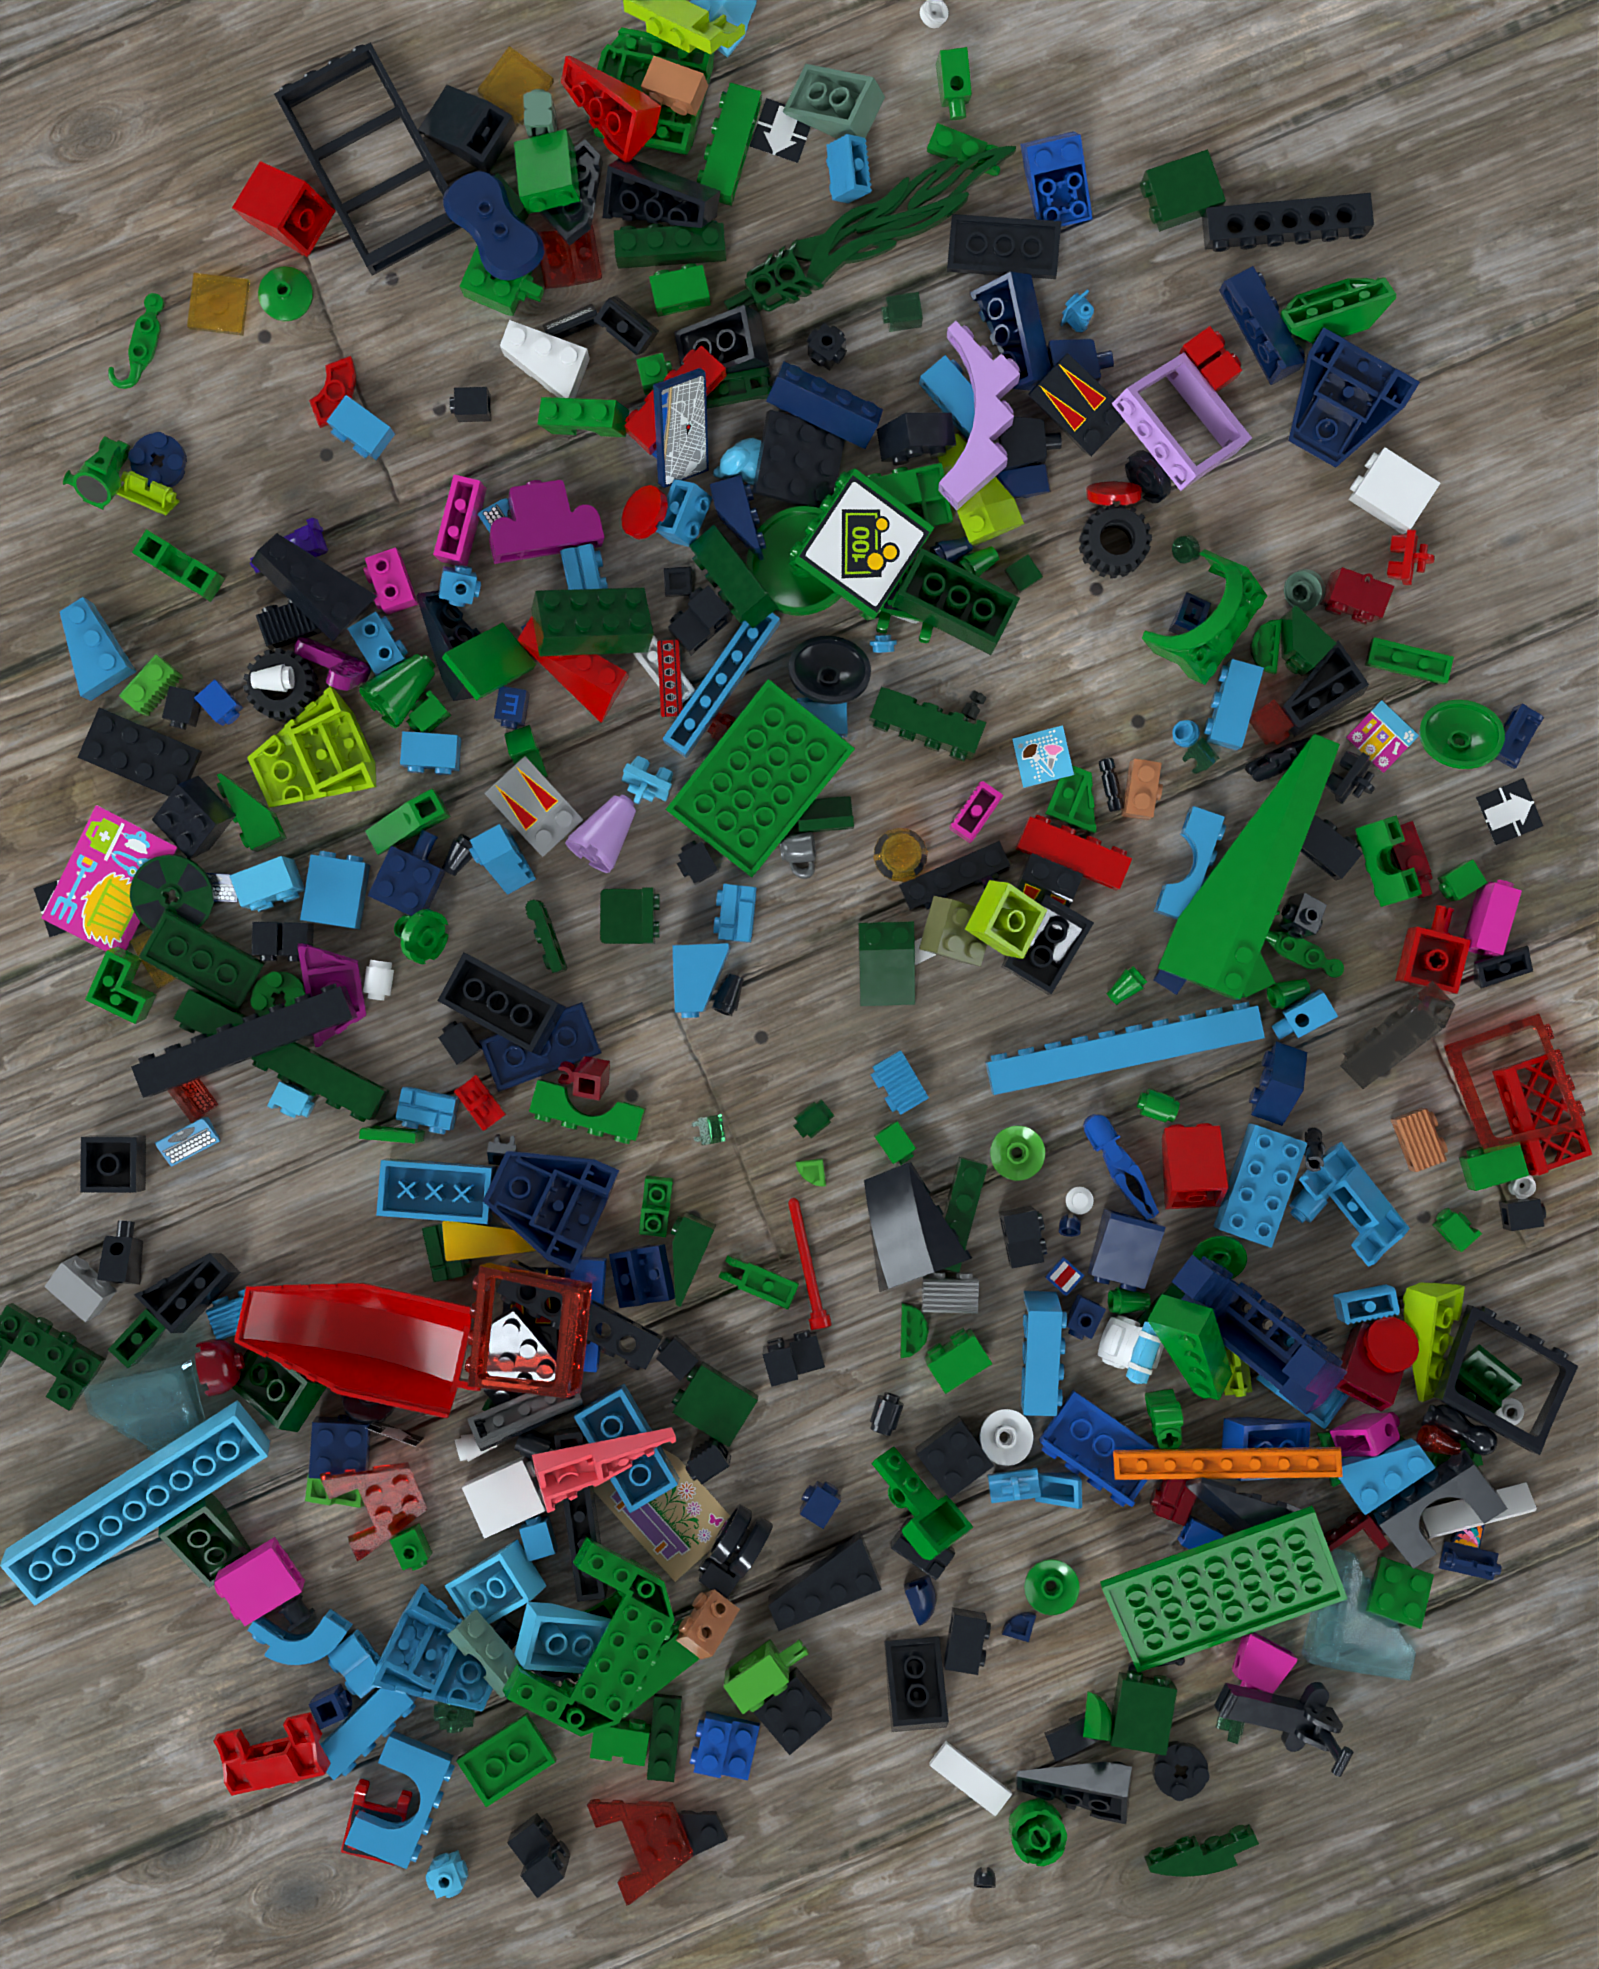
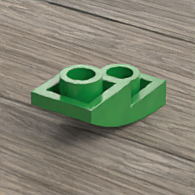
M646 1175L639 1234L658 1237L667 1236L673 1178Z

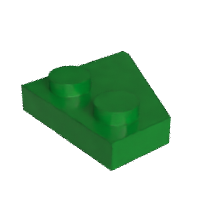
M1072 765L1074 775L1058 780L1045 815L1094 834L1096 832V824L1094 818V796L1092 794V773Z

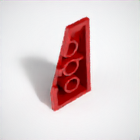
M570 55L565 56L561 84L576 105L585 109L590 117L589 123L593 129L598 128L604 136L603 143L625 163L630 162L656 132L661 106L645 93Z

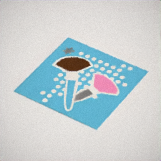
M1063 725L1012 739L1023 788L1074 775Z

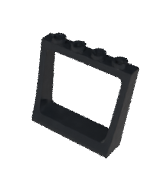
M1467 1305L1433 1397L1483 1426H1487L1492 1431L1527 1451L1540 1455L1555 1417L1578 1369V1365L1567 1360L1569 1354L1556 1347H1553L1552 1351L1544 1347L1545 1341L1531 1333H1529L1528 1337L1519 1332L1521 1327L1509 1320H1505L1502 1323L1495 1319L1497 1313L1484 1306H1481L1479 1310L1474 1306ZM1478 1320L1551 1361L1560 1369L1529 1433L1462 1396L1455 1390L1461 1364L1475 1323Z

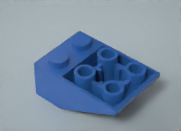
M1072 131L1021 143L1024 171L1036 220L1061 221V227L1092 220L1081 134Z

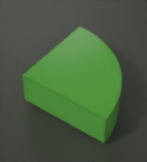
M823 1158L796 1161L797 1170L806 1181L816 1186H826Z

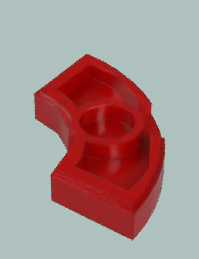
M351 356L325 365L327 374L325 385L317 396L309 400L320 428L328 425L326 421L345 395L352 399L356 384V371Z

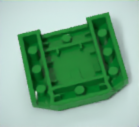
M621 27L618 31V37L611 45L607 44L602 50L597 67L598 70L643 92L641 84L653 56L704 73L709 85L713 70L714 52L709 54L695 48L692 52L688 53L648 32ZM706 93L696 116L688 113L680 115L674 112L671 107L662 104L656 132L644 146L687 155L694 143ZM598 128L593 129L596 137L604 138Z

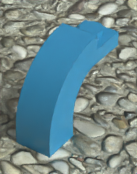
M329 1609L318 1626L308 1633L292 1634L286 1632L264 1616L253 1621L247 1631L252 1634L253 1639L258 1643L270 1646L264 1654L267 1658L282 1664L302 1665L317 1661L329 1654L346 1635L352 1623L332 1609Z

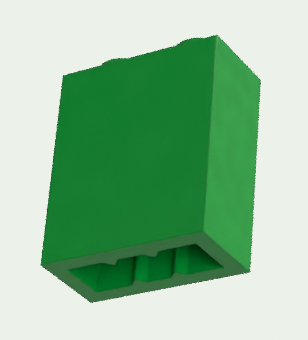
M567 129L514 142L519 198L528 214L580 201L575 146Z

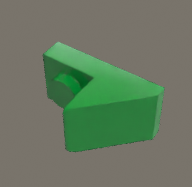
M528 725L505 733L508 753L513 759L514 765L525 756L545 778L548 777L531 726Z

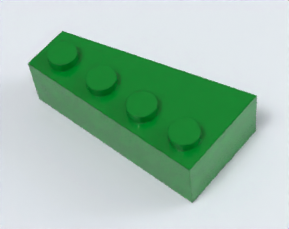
M1161 1294L1147 1321L1192 1391L1202 1398H1212L1219 1401L1233 1374L1213 1309Z

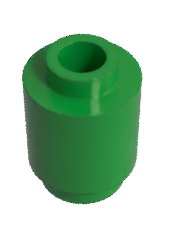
M1148 1089L1146 1093L1141 1092L1136 1107L1140 1109V1115L1166 1123L1167 1121L1174 1122L1180 1102L1174 1100L1173 1096Z

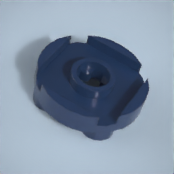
M155 432L142 437L129 452L131 470L148 478V487H150L152 481L171 488L178 484L185 474L184 469L187 456L183 447L174 438L162 432ZM158 455L160 457L164 455L165 458L162 460L164 465L162 467L152 465L155 456Z

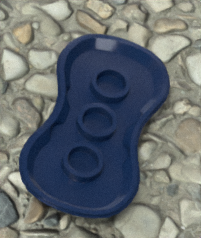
M473 172L459 178L448 187L443 197L445 212L454 223L465 229L473 237L478 246L481 262L492 276L501 280H514L531 272L540 264L544 256L543 241L533 228L522 222L514 214L508 201L506 189L497 177L488 172Z

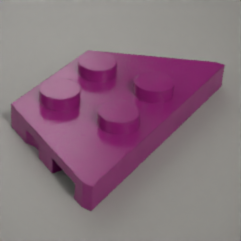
M300 943L297 947L305 993H310L311 997L321 994L320 989L334 983L337 984V987L346 986L358 1017L314 1034L315 1047H320L326 1040L335 1034L338 1035L347 1029L350 1024L356 1023L366 1016L367 1012L358 960Z

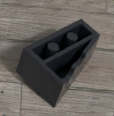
M1337 640L1335 646L1318 663L1316 668L1282 707L1279 715L1294 737L1362 696L1369 686V683L1339 640Z

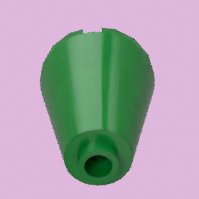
M415 654L362 683L359 687V693L374 712L377 710L383 715L381 719L385 723L396 729L402 724L435 676L433 670L435 665L426 655L421 657Z

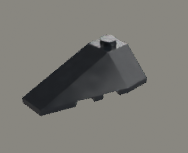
M439 590L418 593L416 597L443 683L453 701L474 698L442 657L447 651L476 637L481 632L477 628L472 629L462 619L463 613L457 606L449 604L447 599L439 598Z

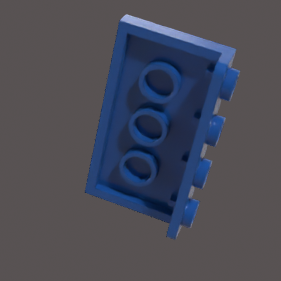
M1072 1390L1057 1412V1416H1054L1039 1438L1040 1443L1044 1446L1041 1449L1053 1459L1059 1456L1065 1460L1064 1466L1074 1474L1078 1475L1082 1472L1088 1476L1087 1482L1099 1491L1103 1488L1112 1493L1110 1498L1122 1507L1125 1504L1131 1507L1134 1506V1499L1148 1479L1115 1480L1113 1451L1158 1449L1074 1390Z

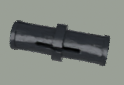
M1312 1127L1307 1129L1308 1133H1304L1305 1142H1307L1304 1156L1306 1157V1168L1309 1171L1317 1172L1324 1166L1325 1145L1322 1142L1321 1130Z

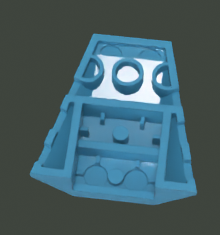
M420 1584L401 1614L378 1661L371 1686L482 1712L493 1690L483 1678L486 1675V1670L473 1655L467 1654L464 1656L447 1636L462 1619H458L447 1609L448 1606L440 1599L437 1600L428 1592L429 1589L425 1585Z

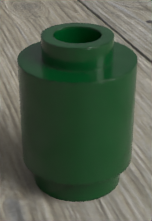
M820 1099L817 1103L812 1102L796 1115L794 1119L797 1123L793 1126L803 1138L808 1135L812 1139L831 1123L830 1120L835 1115Z

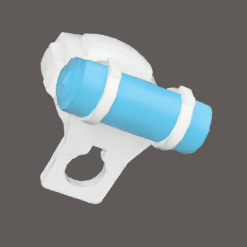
M1118 1315L1116 1318L1111 1317L1105 1327L1099 1345L1098 1356L1102 1358L1104 1363L1115 1368L1124 1369L1126 1367L1128 1369L1126 1377L1133 1383L1147 1384L1149 1376L1153 1372L1151 1369H1156L1164 1346L1149 1322L1145 1321L1143 1327H1140V1323Z

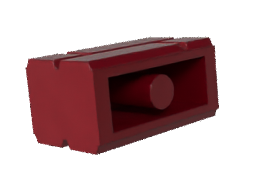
M1162 1479L1159 1490L1154 1489L1150 1498L1151 1510L1154 1514L1186 1526L1197 1496L1185 1486L1186 1481L1191 1479Z

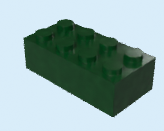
M921 548L893 606L992 655L1020 597Z
M645 588L535 591L531 612L539 656L646 653L649 651L654 632Z

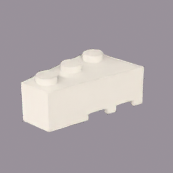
M509 320L500 344L504 356L558 398H575L590 360L587 348Z

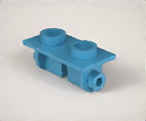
M1088 289L1081 295L1078 293L1074 294L1066 302L1067 308L1062 312L1064 316L1060 324L1061 327L1068 323L1079 333L1084 332L1088 328L1089 321L1094 313L1093 306L1086 299L1089 293Z

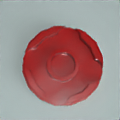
M1118 481L1094 483L1086 488L1087 499L1090 502L1108 506L1113 505V502L1119 501L1122 505L1134 504L1141 499L1142 487L1139 485Z
M652 485L643 486L635 491L623 509L621 521L625 533L638 540L646 539L654 534L658 529L655 526L659 521L663 522L666 517L668 508L666 495L659 488Z
M1383 1317L1371 1323L1365 1331L1363 1343L1368 1352L1366 1354L1377 1368L1387 1373H1395L1408 1369L1417 1360L1419 1353L1418 1339L1413 1329L1404 1321L1396 1317Z

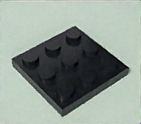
M773 410L767 411L752 493L799 506L819 508L828 494L832 496L834 493L845 439L801 418Z

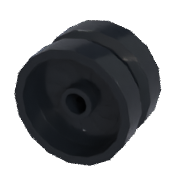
M741 1504L735 1508L721 1527L708 1558L721 1565L734 1552L729 1564V1570L743 1578L760 1554L771 1533L773 1524L760 1517L747 1529L752 1519V1511Z

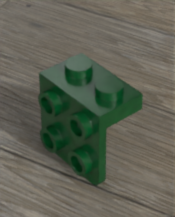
M655 888L603 889L601 891L600 940L602 943L655 944V938H660V921H655V910H660V894H655Z

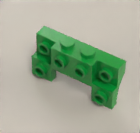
M942 462L908 470V467L894 469L892 474L881 476V473L866 476L909 509L921 507L924 520L933 527L953 522L950 503L938 491L939 482L945 477Z

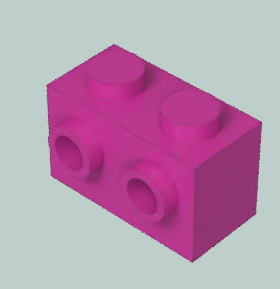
M396 547L365 558L367 567L363 568L368 583L374 584L376 593L373 594L377 596L374 602L378 609L382 608L387 615L418 605L401 553Z

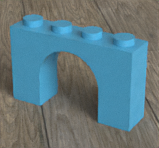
M392 1731L378 1763L409 1776L416 1783L420 1792V1808L410 1819L397 1823L385 1821L360 1810L354 1819L345 1844L404 1869H407L410 1861L416 1863L422 1849V1845L418 1844L421 1834L427 1836L433 1819L429 1817L432 1807L438 1809L444 1792L440 1791L443 1780L449 1782L455 1765L450 1764L454 1755Z

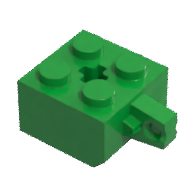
M476 246L459 286L465 298L508 316H514L519 302H524L526 297L541 302L544 295L543 287L532 283L534 280L531 277L532 271L514 280H501L498 278L493 280L494 276L484 268L481 262L478 246Z

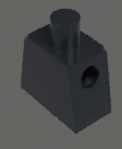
M1014 417L1012 426L998 437L999 444L1006 450V457L1008 458L1007 465L1001 472L1045 464L1047 450L1062 448L1061 433H1045L1043 419Z
M118 1220L116 1236H105L97 1280L140 1285L143 1240L133 1238L135 1222Z

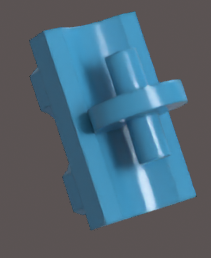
M1037 1468L987 1474L991 1503L1041 1497Z

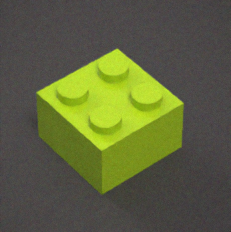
M989 880L965 930L1001 954L1023 959L1047 909L1010 883Z

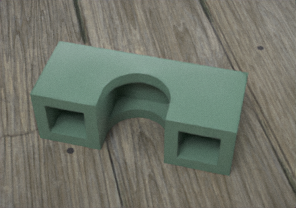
M475 1609L455 1626L447 1636L464 1656L471 1654L481 1662L486 1670V1675L483 1678L503 1698L505 1697L503 1692L505 1684L516 1664L519 1666L521 1664L515 1657L514 1652Z

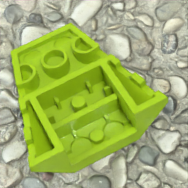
M329 686L316 701H312L307 705L300 715L285 724V727L279 733L271 736L247 757L269 808L377 787L376 763L357 719L332 686Z

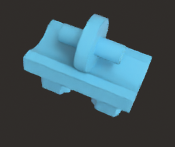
M637 756L631 765L627 763L623 770L622 782L629 784L627 791L636 794L634 803L638 805L643 798L652 802L657 797L666 802L670 795L673 772L660 767L656 776L647 773L650 762L640 756Z

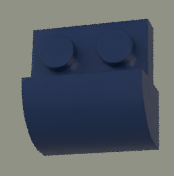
M665 1244L639 1246L609 1254L619 1308L641 1306L647 1303L675 1299Z

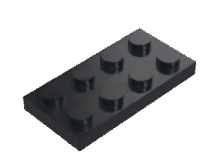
M952 214L947 272L999 276L1009 272L1030 274L1032 278L1056 279L1061 221Z
M99 707L77 758L166 796H170L178 784L191 779L202 751Z

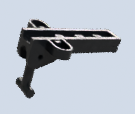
M1321 1682L1309 1684L1305 1688L1300 1700L1225 1683L1214 1704L1217 1712L1224 1719L1283 1731L1281 1740L1290 1752L1301 1750L1306 1743L1323 1751H1330L1336 1761L1331 1769L1335 1776H1342L1354 1753L1352 1749L1346 1746L1341 1749L1331 1733H1340L1343 1724L1333 1708L1326 1706L1330 1696L1326 1687Z

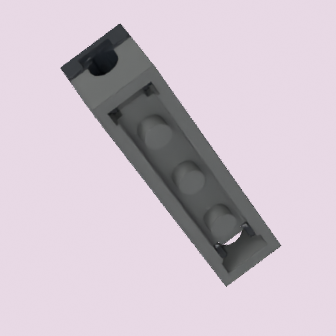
M572 1374L470 1417L467 1420L476 1443L482 1452L579 1410L584 1405Z

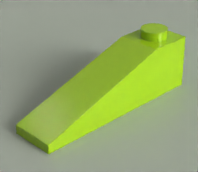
M959 434L955 435L956 446L947 450L946 455L938 457L939 463L942 462L945 476L954 467L967 443ZM996 477L957 510L969 543L973 546H977L1024 525L1015 499Z
M1421 1282L1406 1288L1403 1296V1303L1405 1304L1404 1321L1413 1329L1419 1344L1418 1357L1412 1365L1418 1401L1425 1402L1434 1398V1392L1446 1363L1443 1359L1444 1353L1449 1345L1452 1346L1454 1337L1449 1336L1453 1321H1459L1461 1316L1465 1286Z

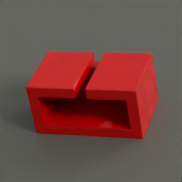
M1209 326L1185 343L1179 354L1185 352L1217 393L1237 379L1242 369L1240 368L1241 362L1238 357L1224 349L1225 340L1218 331L1214 332L1212 327Z

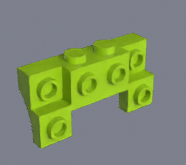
M623 0L624 12L646 22V32L688 53L698 48L712 54L721 45L729 49L745 34L744 24L741 23L737 27L727 22L726 15L724 14L716 20L709 22V11L687 0Z

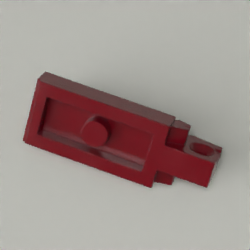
M1410 821L1400 825L1405 842L1396 844L1391 850L1399 870L1415 869L1422 894L1417 896L1419 899L1433 894L1428 881L1433 878L1414 822Z

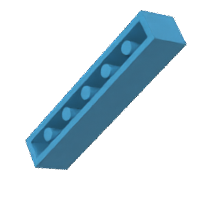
M771 613L754 628L746 621L743 622L663 737L665 744L685 758H688L779 627L780 618Z

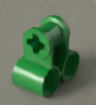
M1173 1388L1145 1393L1147 1412L1149 1417H1151L1152 1431L1157 1438L1159 1447L1161 1449L1179 1448L1182 1443L1181 1426H1183L1184 1422L1179 1401H1176Z

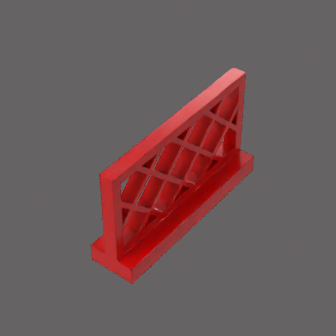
M1558 1050L1492 1071L1515 1143H1519L1529 1175L1540 1176L1548 1173L1551 1169L1593 1155ZM1552 1059L1555 1068L1551 1077L1540 1071L1545 1060ZM1525 1068L1532 1072L1527 1085L1520 1082L1517 1070ZM1538 1076L1549 1081L1543 1094L1533 1089ZM1554 1085L1562 1089L1563 1096L1560 1103L1549 1098ZM1530 1093L1541 1098L1536 1111L1528 1107L1527 1099ZM1546 1102L1557 1107L1552 1120L1541 1115ZM1563 1111L1569 1113L1572 1120L1568 1129L1558 1124ZM1539 1119L1549 1124L1544 1137L1538 1135L1535 1129ZM1555 1128L1566 1133L1561 1146L1550 1141ZM1571 1137L1579 1141L1581 1152L1573 1154L1566 1150ZM1547 1146L1558 1150L1554 1161L1550 1163L1546 1162L1544 1156Z

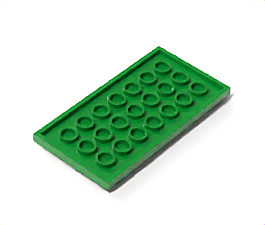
M1313 1506L1100 1581L1104 1595L1138 1673L1348 1599Z

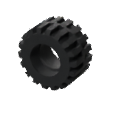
M1113 503V505L1106 508L1102 506L1097 509L1095 514L1089 517L1079 538V542H1081L1079 551L1080 554L1083 553L1084 555L1082 558L1083 562L1091 565L1089 569L1093 573L1097 570L1100 572L1099 576L1105 577L1110 575V579L1117 578L1118 575L1124 577L1131 571L1134 572L1146 558L1151 548L1149 546L1152 541V534H1149L1151 528L1149 523H1144L1146 517L1142 513L1138 516L1135 513L1137 509L1131 507L1129 510L1125 508L1126 505L1119 504L1118 507H1115ZM1107 528H1118L1125 532L1130 541L1129 551L1122 555H1114L1107 552L1100 542L1101 532Z
M275 648V652L269 649L264 651V656L258 654L254 657L256 660L254 665L249 663L247 666L250 672L249 674L244 673L243 679L247 681V685H243L244 691L248 693L246 698L254 705L253 707L257 711L276 721L286 720L289 722L294 717L300 715L312 701L318 699V696L315 695V692L319 691V684L316 683L318 676L313 672L314 668L293 651ZM284 664L286 667L291 666L294 671L295 687L293 692L285 699L274 700L270 697L268 690L254 689L252 687L251 672H257Z

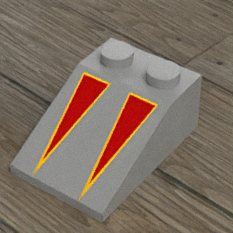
M525 756L484 793L542 857L583 821V818Z

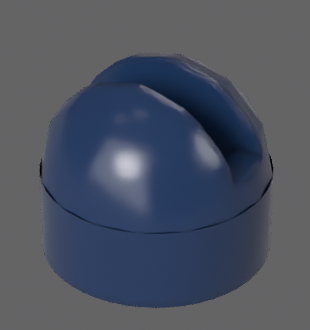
M1068 1214L1064 1215L1059 1222V1233L1068 1237L1080 1235L1081 1221L1074 1214L1073 1218H1068Z

